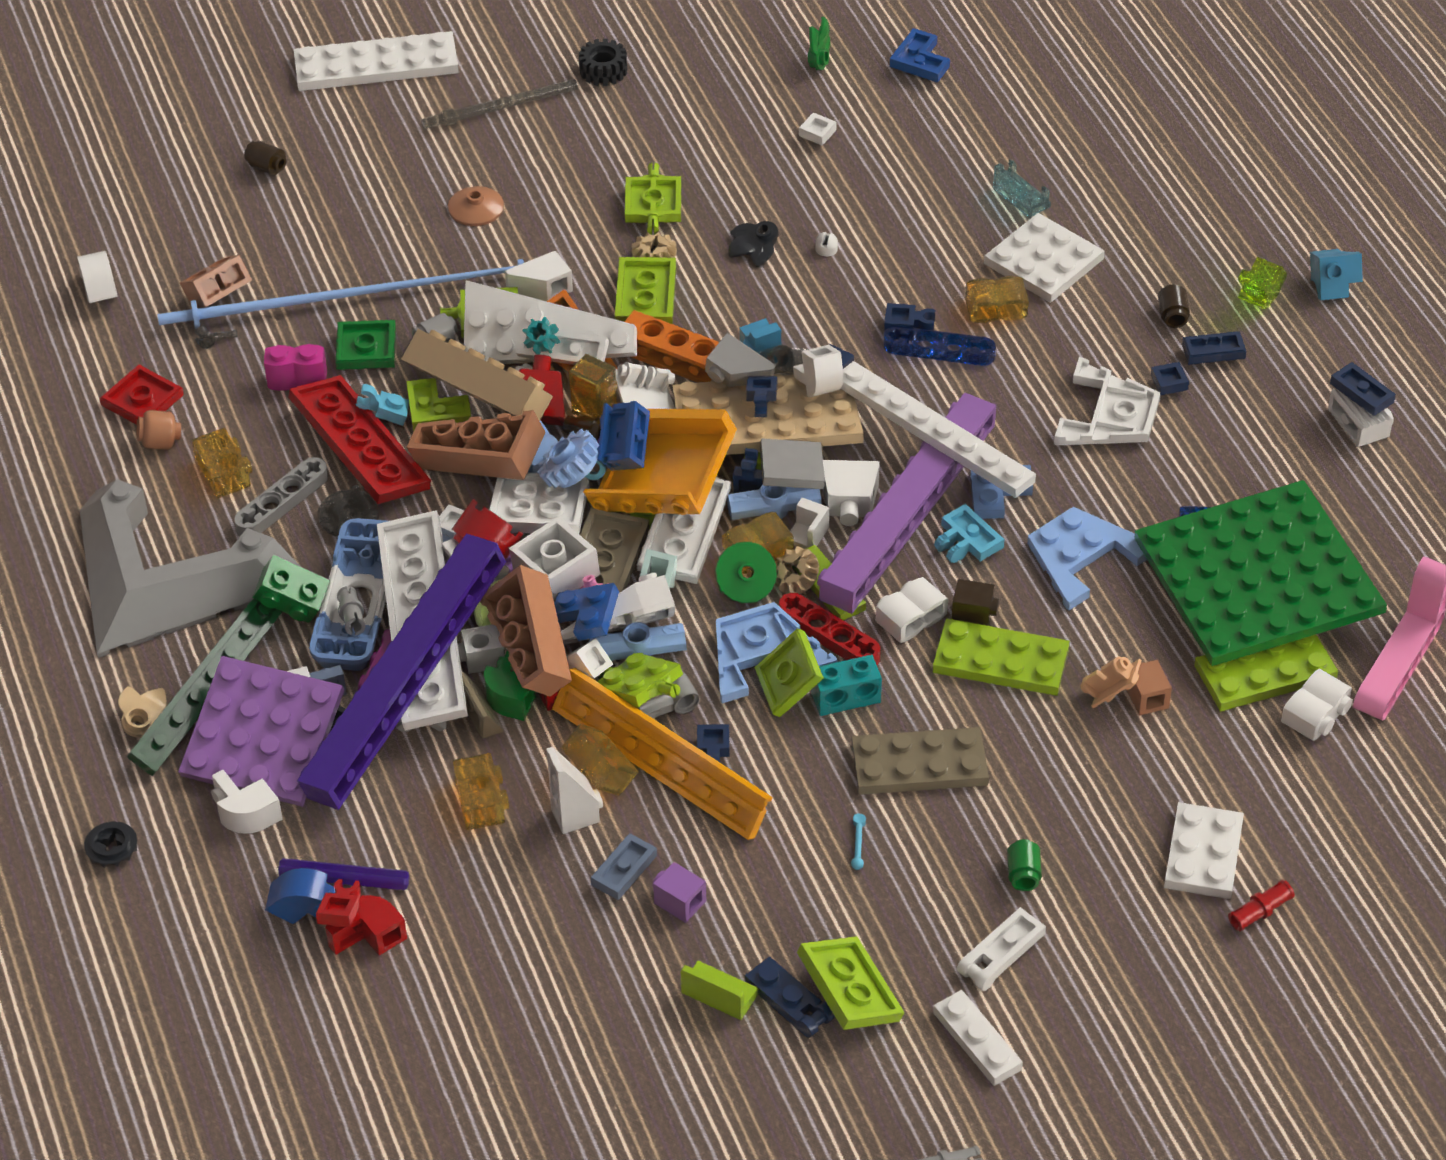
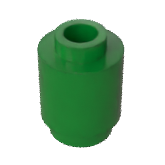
M1027 839L1017 840L1007 848L1008 879L1015 889L1030 891L1038 887L1039 881L1042 878L1040 847Z

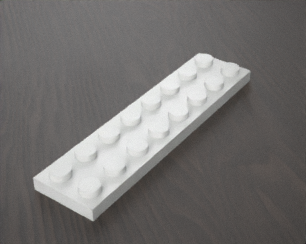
M437 510L377 524L391 641L394 640L402 628L405 619L411 615L418 605L421 596L429 589L438 571L446 564L442 548L443 538L440 517ZM457 636L401 717L405 731L468 716Z

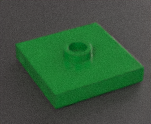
M396 321L337 322L336 370L395 368Z

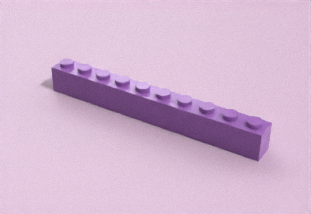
M964 392L958 402L951 404L945 418L984 441L995 427L996 405ZM923 441L916 456L909 458L906 469L901 475L897 474L888 492L881 494L874 510L867 512L860 528L851 533L847 545L843 550L839 549L836 552L829 568L823 569L817 581V585L820 587L819 600L852 614L964 466Z

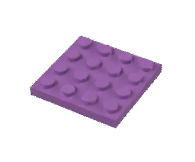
M221 656L179 768V774L182 777L213 784L212 775L224 770L239 790L263 778L279 801L303 807L306 795L298 784L297 779L300 777L303 768L308 765L317 752L320 743L326 739L330 732L344 693L343 685Z

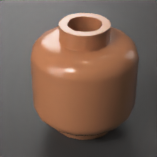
M147 410L143 417H138L136 438L137 441H141L145 448L169 450L172 448L174 440H180L181 423L175 421V416L172 412Z

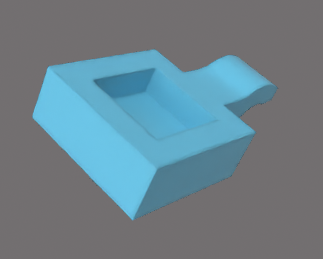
M368 384L362 385L361 394L369 398L358 396L356 401L357 407L376 411L375 417L404 425L408 413V399L381 391L380 395H378L373 386Z

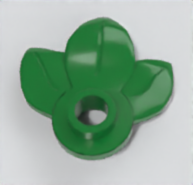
M821 17L819 30L813 26L809 27L810 48L808 51V63L811 68H815L817 71L824 70L830 58V26L825 17Z

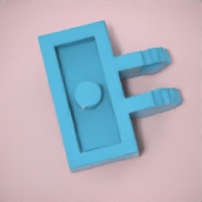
M964 504L942 517L941 526L947 531L938 536L934 543L935 548L939 552L949 549L946 557L951 563H955L963 559L968 552L972 553L979 561H982L1003 549L1005 539L969 506Z

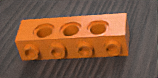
M633 310L624 321L637 327V356L631 358L660 369H669L671 373L697 383L710 382L712 380L707 372H705L706 358L718 345V341Z

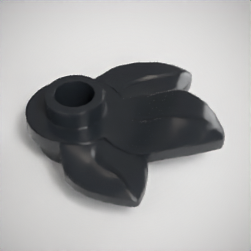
M763 221L758 224L744 223L736 226L730 231L731 236L735 239L730 243L729 257L733 258L750 254L756 267L761 266L774 253L773 245L777 242L779 236L777 226L770 221Z

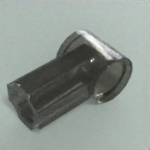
M777 345L760 352V355L776 365L774 374H794L793 366L803 364L802 351L809 349ZM774 355L777 357L778 365L774 361Z

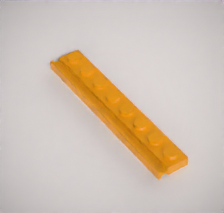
M577 668L569 669L572 681L559 690L552 710L747 840L756 837L767 811L765 808L768 802H771L772 796Z

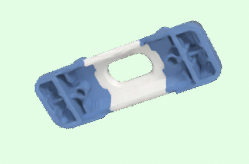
M355 518L347 520L340 528L328 579L330 582L323 598L319 617L316 618L309 644L312 658L323 668L341 665L342 670L361 671L366 667L373 654L386 602L377 524L387 522L386 520ZM345 586H347L348 593L350 592V587H365L373 593L368 613L363 618L365 630L356 636L354 628H352V635L346 632L345 623L341 620L338 613L340 604L337 599V593Z

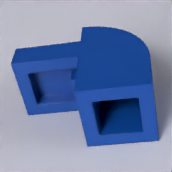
M306 868L293 869L281 874L270 885L265 911L291 924L296 923L307 913L316 917V912L325 893H335L334 887L326 883L328 874Z

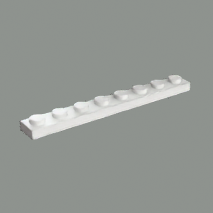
M853 361L843 369V384L841 387L843 391L1014 498L1018 497L1035 483L1036 473Z

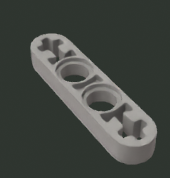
M316 457L304 460L238 511L234 520L239 536L242 535L246 528L262 533L321 487L328 479L326 462ZM289 486L300 487L296 492L285 491ZM272 502L278 504V506L274 509L263 508V506L267 503Z

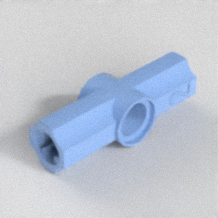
M763 484L758 490L729 494L727 498L731 520L761 515L769 520H780L787 515L788 511L796 510V505L801 498L822 504L820 489L764 486Z
M634 622L627 625L622 632L608 633L607 636L596 638L611 661L626 659L634 653L652 656L687 650L682 623L649 628L644 623Z

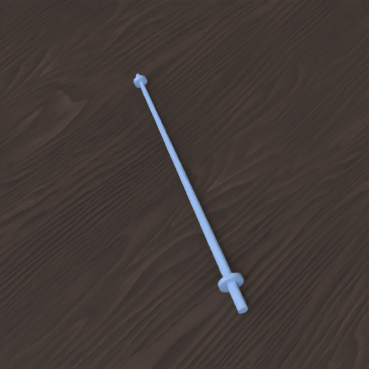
M523 259L517 260V266L524 263ZM515 266L197 308L196 300H191L192 309L157 314L159 325L194 321L195 329H200L199 320L502 274L505 273V270Z

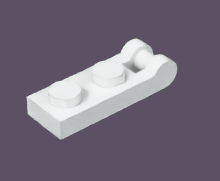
M1020 907L963 957L957 966V972L964 977L970 976L975 980V985L978 988L986 991L1001 973L1045 935L1046 926ZM982 961L988 965L984 969L978 966Z

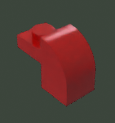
M373 895L360 896V907L350 927L325 926L328 946L335 955L365 938L380 956L407 939L403 916L389 901Z

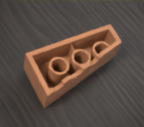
M534 410L523 411V414L520 416H511L509 413L497 414V418L482 420L480 416L469 417V420L456 423L454 419L417 424L407 449L414 461L424 470L524 480L546 432Z
M519 565L490 587L480 602L487 607L489 611L487 617L500 633L498 639L510 654L508 659L521 686L547 696H552L571 682L572 679L547 574Z

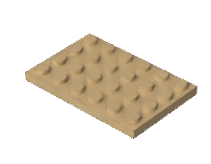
M774 374L778 379L777 400L767 403V417H755L754 401H746L747 385L728 387L722 382L717 383L713 380L699 383L683 382L672 385L675 409H725L737 430L726 455L745 453V448L756 449L760 452L761 439L821 442L822 447L864 443L863 429L853 396L840 389L814 397H807L806 385L794 378V374Z

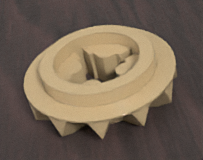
M659 231L655 235L647 232L645 237L637 236L636 242L632 243L633 257L675 258L677 254L676 241L671 240L669 235L661 236ZM653 246H658L655 250H653V253H651V249L653 248Z
M797 546L794 550L786 549V554L782 558H777V578L775 584L783 593L802 594L815 583L819 573V563L817 557L810 550ZM789 567H797L802 575L791 573Z

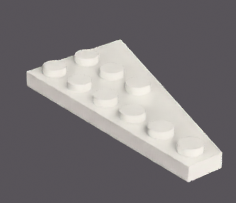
M466 280L464 346L466 348L464 351L468 352L472 348L485 355V361H488L489 357L502 364L532 363L533 359L519 357L516 354L522 326H529L531 319L542 321L543 317L549 320L550 325L556 324L559 331L607 337L609 344L606 358L637 356V327L634 324Z

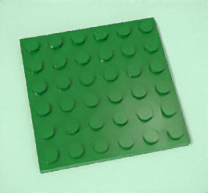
M1304 480L1135 530V541L1211 666L1386 613L1387 603Z

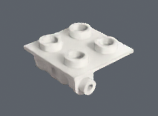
M630 362L620 364L618 369H611L622 403L637 401L646 409H675L668 390V385H672L675 381V374L671 373L669 369L656 368L655 370L653 366L647 368L646 365H637Z

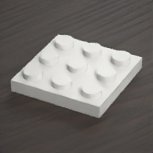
M1037 213L984 256V264L1051 303L1104 259L1105 251Z
M527 473L524 480L497 477L490 510L512 525L513 528L510 532L520 531L531 534L556 517H559L579 534L587 498L583 491L589 488V479L584 477L578 483L567 488H554L553 486L549 487L538 473Z

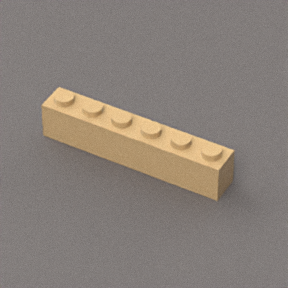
M417 329L401 360L417 370L504 413H509L511 416H520L523 414V411L534 410L540 421L553 397L543 390L545 384L530 376L527 381L524 380L525 375L512 367L505 371L503 370L504 364L489 357L488 361H485V355L472 348L466 352L464 351L466 346L451 338L447 343L445 342L447 337L431 329L428 334Z

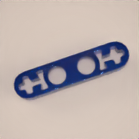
M902 326L889 327L885 330L883 336V348L888 353L894 355L980 366L989 365L996 358V344L987 337ZM922 341H928L932 343V345L928 347H923L918 345V343ZM949 345H958L961 349L949 350L947 347Z

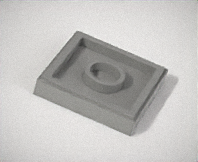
M761 439L760 454L764 486L824 489L825 477L821 442Z

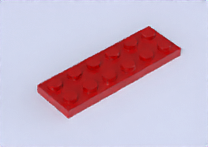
M341 375L289 389L288 398L377 504L430 489L431 479L383 423L375 417V414L369 409H361L356 406L358 394Z

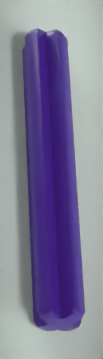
M286 858L281 859L278 866L279 876L289 870L300 868L324 872L328 874L327 883H335L338 879H342L343 884L353 885L355 881H359L360 886L407 890L410 880L409 872L405 870Z

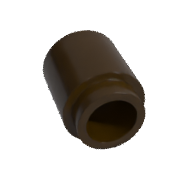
M263 141L250 142L244 152L245 161L251 167L271 175H277L285 168L287 163L284 150Z
M1174 284L1162 288L1158 293L1161 319L1170 328L1184 326L1190 316L1185 288Z

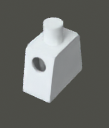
M823 460L825 477L823 494L825 504L829 507V515L840 516V522L843 525L853 526L857 524L858 517H865L867 512H872L879 486V461Z

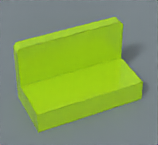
M699 960L693 968L684 965L680 971L681 993L739 1020H742L758 996L757 987Z

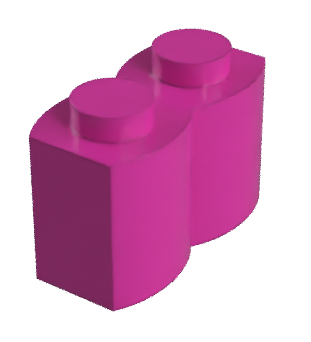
M306 344L294 348L286 345H276L265 348L264 368L269 389L285 391L290 388L327 379V366L323 346Z

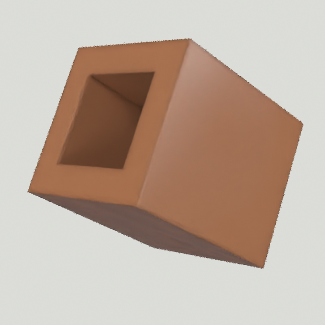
M1159 661L1141 662L1137 673L1139 678L1136 684L1127 690L1139 716L1168 709L1172 687Z

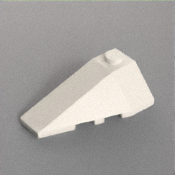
M657 573L643 575L638 578L639 582L632 584L618 594L608 633L624 630L627 625L634 622L647 624L674 616L675 604L665 575L657 577ZM576 622L561 631L564 646L580 642L573 633Z

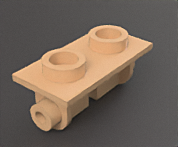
M1116 657L1102 666L1100 671L1097 669L1085 676L1080 686L1084 693H1089L1094 697L1091 707L1095 708L1105 701L1110 702L1116 694L1125 689H1131L1139 678L1137 673L1142 660L1138 659L1130 663L1126 657Z

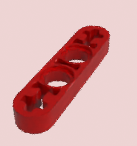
M788 593L779 600V607L800 624V629L805 631L808 637L813 636L822 646L845 660L868 656L872 653L876 665L879 664L881 647L873 638L801 594ZM819 619L824 621L825 625L813 627L809 622ZM842 634L850 639L846 642H837L833 638L836 635Z

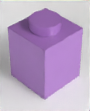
M675 862L665 871H660L653 881L654 904L685 923L706 902V881Z

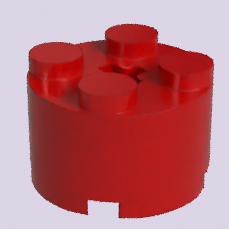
M472 499L452 528L456 532L453 539L460 543L467 533L498 544L506 561L510 555L509 548L519 542L524 534L520 531L516 535L510 532L513 528L511 524L485 506H483L481 511L475 508L478 501Z

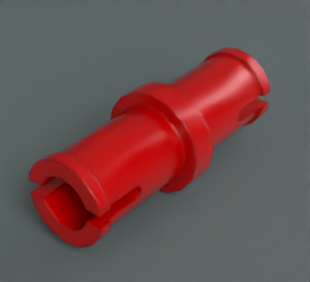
M1282 879L1263 893L1257 892L1253 894L1249 902L1228 914L1231 925L1241 932L1258 919L1268 918L1273 914L1274 909L1295 897L1294 890L1286 880Z

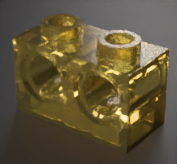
M225 427L191 439L195 461L217 499L251 486L249 474L253 472L251 463L247 456L242 457L236 437L231 438Z

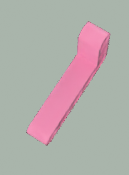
M1425 556L1419 562L1412 582L1407 611L1361 684L1353 702L1354 709L1382 721L1387 717L1443 622L1446 612L1445 564Z

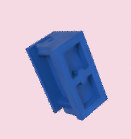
M637 401L614 404L613 408L604 403L603 415L600 418L601 433L599 447L597 448V461L611 471L644 468L650 411Z

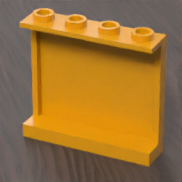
M648 409L650 416L644 468L611 471L607 468L598 489H584L583 491L594 509L606 512L700 515L737 428L725 409Z

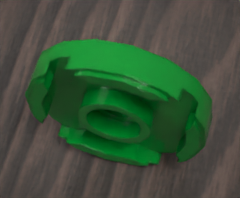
M738 542L727 547L718 557L714 568L720 592L729 600L740 604L754 603L765 598L773 589L777 578L776 563L771 553L762 545L753 542ZM743 567L751 569L752 574L749 578L743 577Z

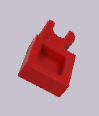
M338 879L334 883L335 893H325L316 912L317 924L350 927L360 907V882L355 881L352 887L343 888L342 879Z

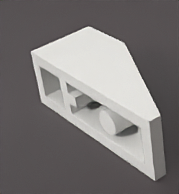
M554 747L547 748L551 810L562 833L565 834L599 823V808L603 807V802L598 789L593 790L588 779Z

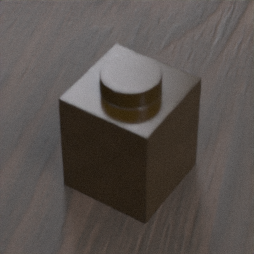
M958 579L952 602V619L989 626L991 616L997 617L1000 599L994 597L995 584Z

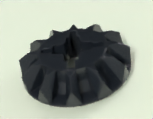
M111 821L96 826L88 833L84 841V849L92 864L100 863L103 868L108 864H114L118 867L120 861H130L131 854L137 851L138 839L132 827L122 822ZM116 838L117 846H113L111 850L107 851L106 846H110Z

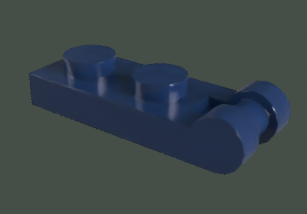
M770 956L745 975V982L757 987L758 995L808 1038H811L819 1031L818 1027L821 1024H828L836 1018L826 1001H821ZM809 1011L812 1013L810 1016L805 1015Z

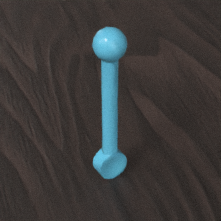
M860 813L853 816V825L856 827L855 854L851 861V866L855 870H860L864 866L863 859H861L862 827L866 824V817Z

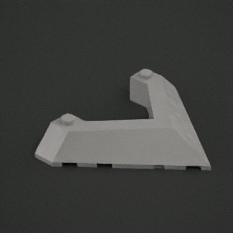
M116 479L96 490L80 509L98 658L110 654V649L122 645H127L129 648L152 640L156 636L165 633L170 634L217 618L216 613L233 608L234 611L246 608L253 599L252 597L262 570L273 554L300 566L274 538L246 528L230 549L144 570L133 531L148 514L143 488Z

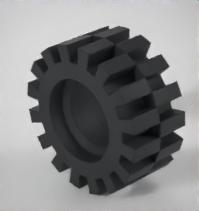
M603 38V42L595 39L594 44L589 41L586 43V47H581V51H579V71L582 79H586L587 83L590 84L594 81L596 86H599V83H603V86H608V82H611L613 85L617 83L616 79L621 81L623 76H626L628 70L627 53L621 43L616 44L615 40L609 43L608 39Z

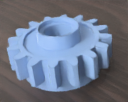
M580 429L576 434L574 431L570 432L567 438H560V441L551 446L549 453L543 455L545 460L539 463L540 469L537 473L549 487L567 488L578 483L593 469L597 462V448L599 447L597 440L588 430L583 431Z

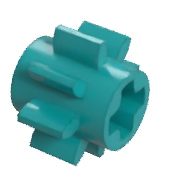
M543 317L542 321L531 319V324L528 328L522 330L528 337L523 343L527 348L533 347L536 355L540 354L541 351H548L551 354L555 343H560L558 337L554 335L559 331V328L556 324L550 325L546 317Z

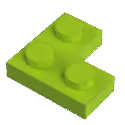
M436 378L406 381L413 431L418 423L452 419L456 423L469 420V417H471L468 395L439 398Z

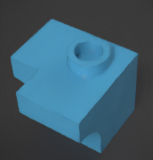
M1339 249L1310 252L1311 280L1316 285L1318 299L1348 298L1349 283L1363 282L1362 253L1359 251L1345 252Z
M765 318L739 327L740 341L773 364L781 361V328L776 322L769 324Z

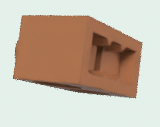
M240 255L223 257L181 281L180 285L190 304L191 300H196L197 308L211 305L251 282L252 278Z

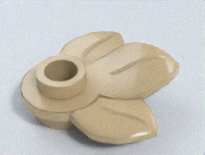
M127 686L121 692L118 700V706L123 713L121 726L128 735L142 737L166 708L167 700L164 688L154 689L140 695L136 690ZM138 721L142 725H135L132 722Z

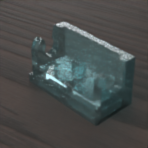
M1009 160L1007 171L1001 163L994 166L993 189L1028 218L1051 207L1049 189L1042 186V193H1040L1016 173L1017 165L1014 161Z

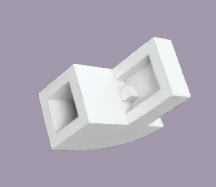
M106 251L78 256L79 271L83 279L88 302L92 303L118 297Z
M830 345L802 351L803 364L793 366L794 378L806 385L807 397L840 390L843 384L841 352Z
M224 770L212 775L214 789L211 790V793L218 807L220 822L227 829L237 833H255L283 820L279 799L263 778L239 790Z

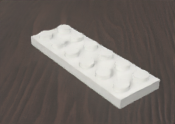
M453 31L314 47L307 46L294 49L299 91L459 73Z

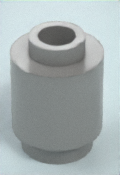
M441 313L418 323L417 327L412 329V335L414 337L417 329L428 334L432 329L447 337L445 342H449L450 338L455 339V333L458 329L451 316L448 317L445 313Z

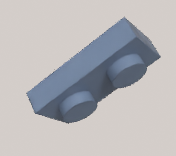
M629 833L591 876V886L619 900L656 858L657 848Z

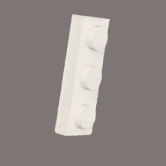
M522 326V330L528 328V326ZM521 330L516 354L519 357L534 359L536 354L533 351V347L527 348L523 342L528 337ZM558 331L554 335L558 337L560 343H555L552 353L550 354L548 351H541L540 353L550 356L551 362L603 369L609 340L607 337Z
M963 990L956 992L933 1006V1014L993 1086L1022 1070V1060Z

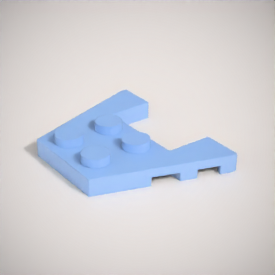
M1075 507L1070 508L1028 535L1027 544L1043 571L1046 570L1049 574L1053 588L1056 592L1059 591L1063 598V605L1068 611L1090 596V589L1076 578L1074 574L1115 548L1136 566L1147 560L1134 539L1135 533Z
M775 602L716 619L721 703L748 696L749 687L740 670L756 666L797 628L800 629V624ZM807 636L819 666L838 661L832 653L827 654L820 647L818 640L813 636Z

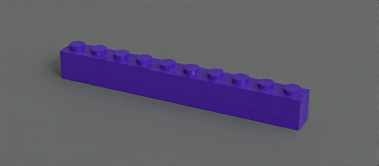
M466 533L461 542L454 548L452 555L444 567L438 571L429 589L421 596L418 605L411 615L405 619L402 628L394 640L388 644L383 656L371 669L361 688L355 692L352 701L343 714L338 717L335 726L326 739L320 743L311 761L301 771L297 782L307 799L337 810L341 808L505 565L506 561L497 543Z

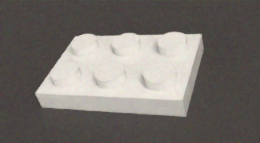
M1178 802L1164 888L1231 899L1244 813Z

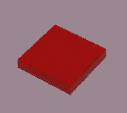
M139 364L99 399L101 406L137 425L138 417H143L147 410L166 411L184 395L181 386Z

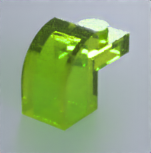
M1257 257L1250 272L1242 269L1238 277L1242 289L1237 298L1260 308L1268 309L1278 296L1287 278L1285 269L1280 265Z

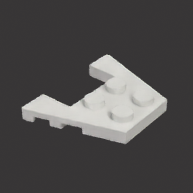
M1079 357L1073 375V383L1100 388V396L1091 423L1060 418L1054 437V445L1148 442L1160 401V392L1129 378L1125 381L1111 375L1112 370L1103 366L1097 369L1089 365V360Z

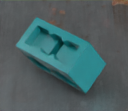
M873 655L819 666L824 679L811 689V695L820 716L881 703L882 677Z

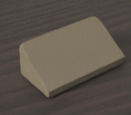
M462 672L467 713L482 738H487L502 733L503 728L482 690Z

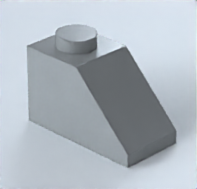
M727 333L706 358L705 372L713 381L717 383L722 382L728 387L747 385L748 376H774L776 365Z

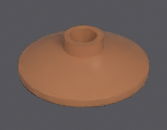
M482 186L464 188L456 192L448 203L450 216L456 222L467 226L489 224L500 217L504 209L501 195L493 189Z

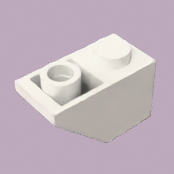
M556 251L505 270L506 287H518V294L548 301L564 289L567 293L573 292L572 270Z

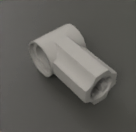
M683 672V675L672 683L680 686V694L676 695V698L658 695L636 708L651 718L673 710L678 714H684L697 707L700 702V696L687 675Z

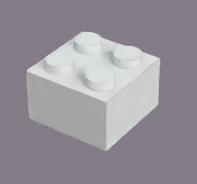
M556 517L509 548L513 570L522 565L548 575L554 604L558 593L567 590H577L584 586V577L594 575L596 578L600 575L596 548L559 517Z

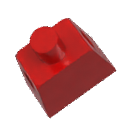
M534 355L533 369L522 368L519 369V372L525 375L523 379L526 381L530 376L545 384L543 390L553 396L540 419L542 423L563 426L566 417L561 372L550 371V356Z

